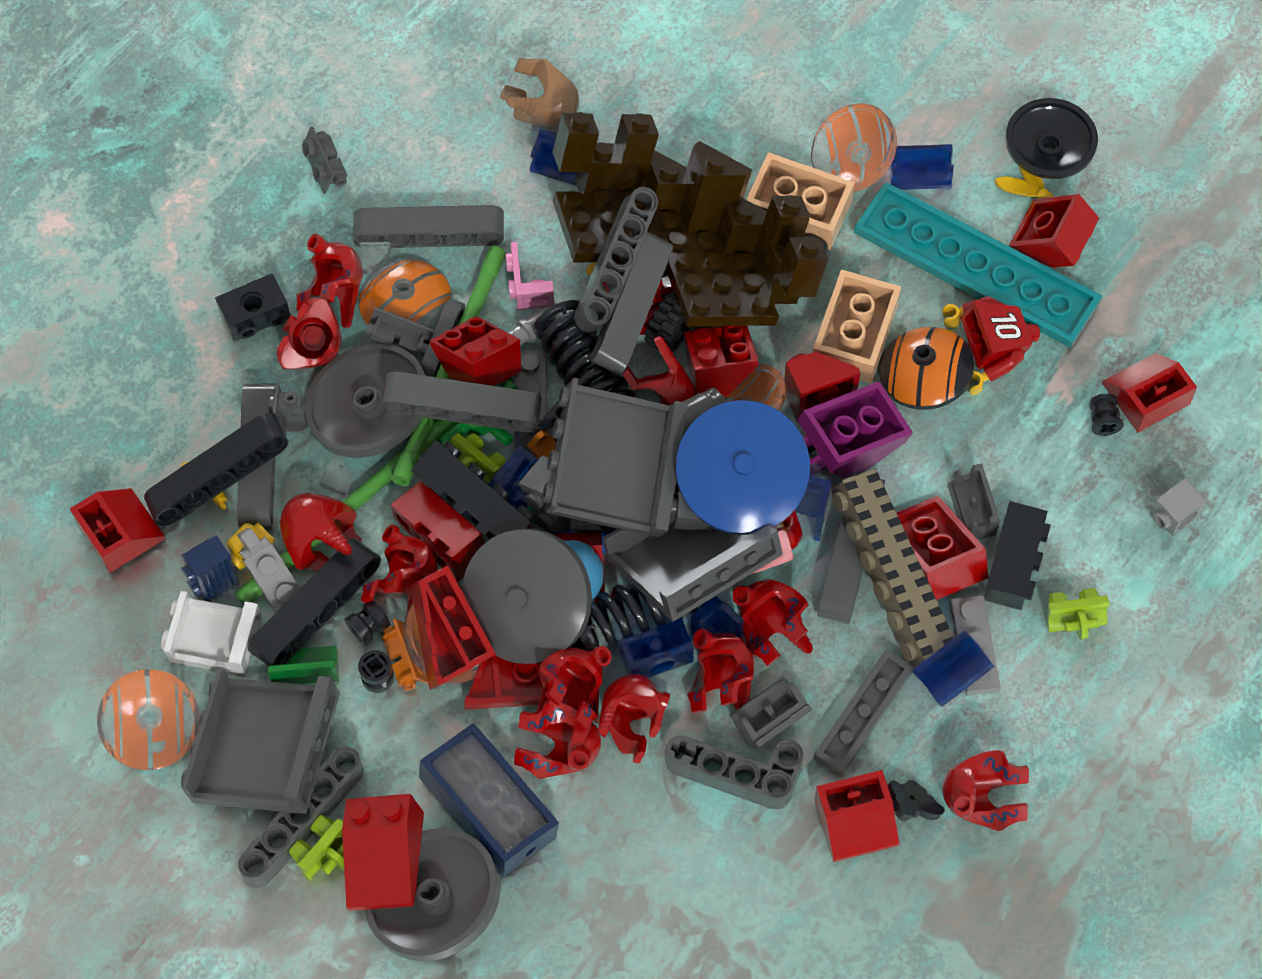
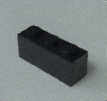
M1009 501L984 594L985 601L1022 610L1025 599L1031 601L1036 584L1035 581L1030 580L1032 570L1039 572L1043 553L1038 552L1039 543H1046L1051 524L1045 523L1048 511Z

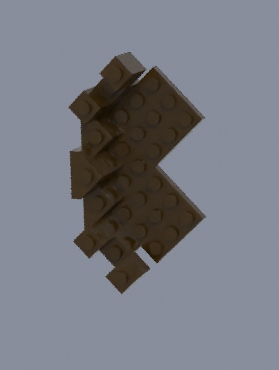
M562 113L553 155L559 172H577L575 183L579 192L555 191L553 204L573 263L597 262L622 202L639 187H647L655 192L658 199L657 209L647 231L673 244V249L665 269L686 326H776L779 314L775 304H797L799 297H816L828 262V256L819 237H804L810 215L802 196H772L767 211L744 199L752 172L751 168L701 141H698L693 146L688 166L681 165L655 150L659 133L652 115L642 113L622 114L615 142L597 143L599 131L592 113ZM635 199L637 208L644 211L643 204ZM623 226L624 233L628 237L633 238L631 230ZM612 253V260L615 263H621L620 258Z

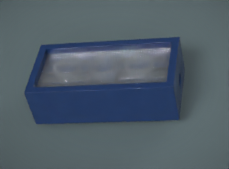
M474 723L420 760L419 778L462 830L476 838L487 849L502 877H505L556 839L559 826L557 819Z

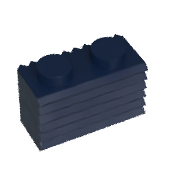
M216 534L182 554L185 566L181 570L187 578L186 582L196 598L202 595L205 601L211 602L212 599H217L218 595L222 596L223 592H228L229 588L233 589L234 585L239 586L240 580L231 555Z

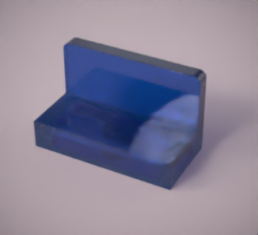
M809 476L805 494L795 510L798 514L816 517L814 540L820 541L828 511L832 481Z
M715 596L706 601L691 616L690 642L693 644V636L698 629L709 630L714 635L717 633H730L742 638L744 620Z
M963 631L914 668L912 672L924 683L936 702L943 707L995 666L977 641L967 631Z

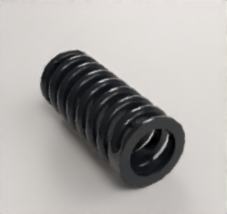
M567 300L548 308L536 319L533 324V332L541 340V345L544 351L549 354L552 365L557 367V374L559 378L564 380L565 387L573 378H577V385L603 391L611 389L608 392L636 398L634 391L627 389L628 382L623 376H618L596 364L586 368L592 364L590 358L599 336H596L597 330L586 332L581 330L575 323L574 316L580 301ZM562 312L563 315L557 318L548 326L546 330H544L546 323L553 316ZM582 335V336H581L580 338H578L577 340H575V341H573V342H570V341L573 340L574 338H576V337ZM590 348L589 350H587V351L584 352L583 354L578 355V354L581 353L582 351H584V350Z
M628 581L627 588L620 584L614 586L611 595L604 591L598 593L595 603L592 601L586 627L575 644L577 648L587 651H593L594 648L600 647L594 632L595 625L592 624V616L600 628L611 651L618 649L619 645L613 633L607 609L618 624L627 644L633 643L635 637L628 623L623 602L633 615L643 637L649 636L651 630L643 614L639 594L648 606L657 628L664 630L667 627V623L662 611L635 585ZM715 597L700 605L703 612L716 607ZM697 607L688 613L691 616H696L699 613V608ZM683 616L674 622L680 623L683 620Z

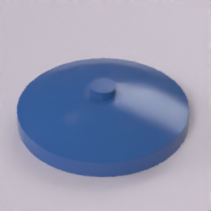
M740 400L726 402L712 407L701 414L685 432L676 457L677 484L683 500L689 509L707 525L730 534L749 535L768 524L775 527L782 523L801 502L810 476L809 453L798 428L777 409L755 401Z

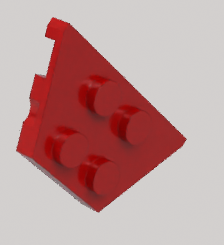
M496 655L485 660L479 666L468 696L466 695L464 710L538 705L543 692L538 672L542 662L533 664L514 663Z

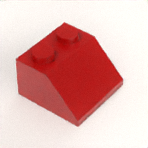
M1080 194L1033 199L1009 247L1050 268L1075 266L1088 239L1093 234L1099 217Z
M816 351L807 355L801 353L793 356L786 362L784 381L787 385L785 397L796 420L806 409L858 390L861 373L859 368Z

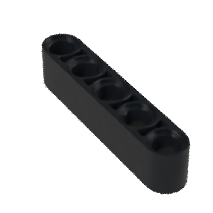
M264 413L255 417L148 489L144 494V500L155 524L159 527H167L177 523L282 453L287 448L289 441L276 415Z
M356 538L348 540L353 549L352 553L345 555L337 551L255 633L249 642L248 651L267 666L285 665L374 575L381 563L380 555Z

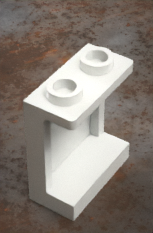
M180 591L178 601L174 600L171 605L170 619L172 622L169 631H164L161 640V649L164 650L170 663L217 671L218 668H223L226 673L246 676L252 655L248 651V645L252 637L259 630L262 619L258 604L245 601L243 608L192 599L188 592Z

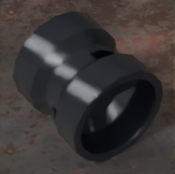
M374 601L364 604L362 611L352 613L344 619L351 633L362 645L372 640L373 634L376 631H383L391 625L385 613Z
M371 650L360 658L358 670L364 687L373 693H382L388 690L394 682V671L389 656L382 651Z

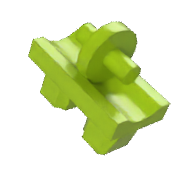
M459 433L451 438L453 446L462 452L459 459L467 466L471 462L476 464L487 474L483 479L493 487L497 482L498 476L505 468L506 458L498 452H493L488 457L482 453L484 443L475 433L465 438Z
M1096 588L1083 589L1079 592V599L1068 600L1067 595L1063 592L1051 593L1049 595L1047 614L1048 631H1077L1080 640L1087 639L1088 629L1107 625V609L1110 603L1108 596H1100Z
M320 815L310 828L311 832L320 838L319 841L311 847L300 839L289 850L290 856L297 863L302 875L309 881L320 870L327 875L335 867L344 871L343 821L339 818L334 822L330 818Z

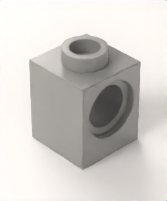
M1185 478L1156 499L1151 514L1155 523L1161 529H1166L1174 536L1202 515L1207 500Z

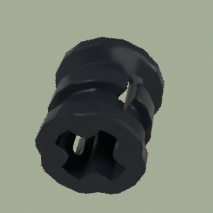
M1099 394L1090 399L1089 408L1091 410L1092 422H1094L1091 426L1094 434L1099 436L1113 435L1124 427L1123 420L1120 418L1119 408L1116 407L1118 400L1115 395Z

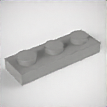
M984 596L951 599L950 607L966 696L999 692L1001 686Z

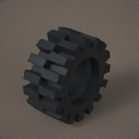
M671 293L670 296L665 298L664 302L660 303L658 311L654 312L653 315L655 316L649 322L650 326L646 329L644 340L645 343L659 350L653 338L662 337L673 352L678 348L679 342L682 343L684 340V332L689 331V326H686L675 294Z

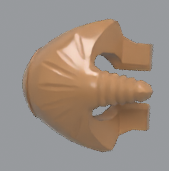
M519 58L514 67V72L533 77L537 76L542 82L544 93L539 98H527L526 91L505 85L500 98L505 100L509 107L514 108L513 113L516 120L534 126L552 128L559 126L562 113H577L579 94L578 89H576L571 80L556 69L547 59Z

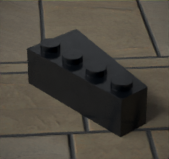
M435 440L411 469L444 500L447 499L459 514L475 523V528L489 539L508 531L518 529L537 530L539 527L533 522L536 516L522 504L518 508L508 501L511 497L509 492L498 483L493 487L483 479L487 474L473 462L467 466L461 461L459 457L462 455V452L448 441L443 445Z

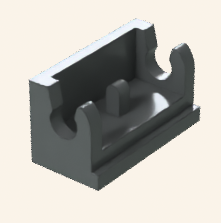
M982 463L973 465L970 469L971 472L966 475H961L960 470L955 471L951 482H948L947 486L957 517L977 539L996 536L1000 519Z
M781 678L729 714L747 745L759 748L812 711L797 686L793 682L788 683L785 678Z

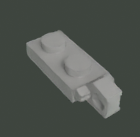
M247 527L237 534L246 549L240 553L243 558L242 562L276 613L300 587L272 543H269L266 537L259 540L253 530Z

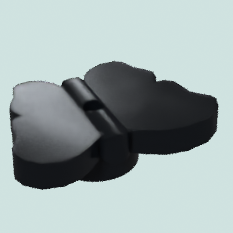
M892 780L887 785L895 814L901 821H907L913 817L916 818L918 815L928 820H937L945 812V808L937 803L931 795L927 794V791L914 780H908L902 785Z

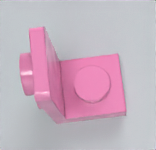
M517 241L511 242L512 253H505L507 272L514 271V280H508L510 299L517 300L518 310L554 306L552 280H532L529 283H521Z

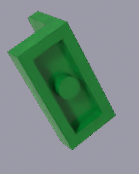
M337 646L301 648L285 665L268 666V675L271 682L310 684L316 683L318 676L331 677L333 682L339 681Z

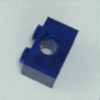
M682 618L619 640L620 657L627 675L640 674L650 678L694 662V646Z

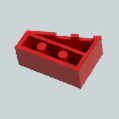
M419 481L390 504L393 518L411 537H417L427 542L434 551L436 563L441 568L448 565L458 583L464 578L465 571L474 554L485 544L482 533L448 505L436 492Z

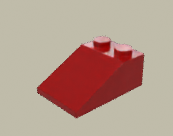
M939 496L897 512V516L936 600L988 579L986 548Z
M411 794L346 799L342 837L346 908L349 911L414 906L424 811Z

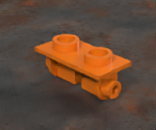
M394 619L395 627L391 626L384 629L382 640L391 660L401 656L402 659L392 664V668L398 685L403 687L404 691H409L416 687L415 682L417 681L428 684L425 664L405 636L404 626L412 642L420 652L405 623Z

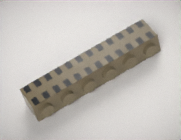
M873 469L842 480L831 491L834 506L841 512L846 523L847 534L855 542L860 553V563L871 577L875 596L882 602L886 610L888 624L897 634L901 643L903 657L914 666V669L947 657L958 648V645L877 470Z

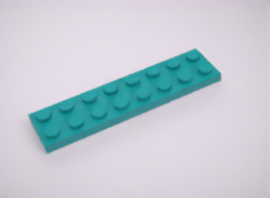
M887 182L883 184L854 226V233L977 299L989 296L1006 305L1019 307L1026 324L1038 325L1041 333L1069 348H1072L1102 299L1101 294Z

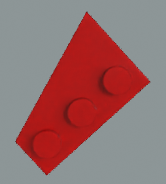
M448 565L410 586L429 690L444 684L496 655Z

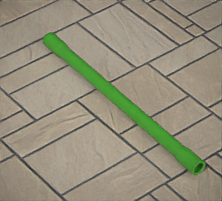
M497 246L489 247L480 268L479 277L458 325L470 318L479 317L493 281L498 276L506 257V252L502 248ZM441 365L436 377L450 379ZM423 417L420 424L412 432L391 476L394 483L401 486H408L414 474L411 469L419 461V456L435 419Z
M435 419L420 455L430 448L435 440L438 441L439 438L459 422ZM405 448L349 495L343 503L353 508L356 512L392 480L391 476ZM314 540L311 543V550L316 545H318L321 542V540ZM286 550L280 555L289 570L294 563L288 551ZM253 578L234 592L237 599L243 605L245 601L253 603L263 594Z

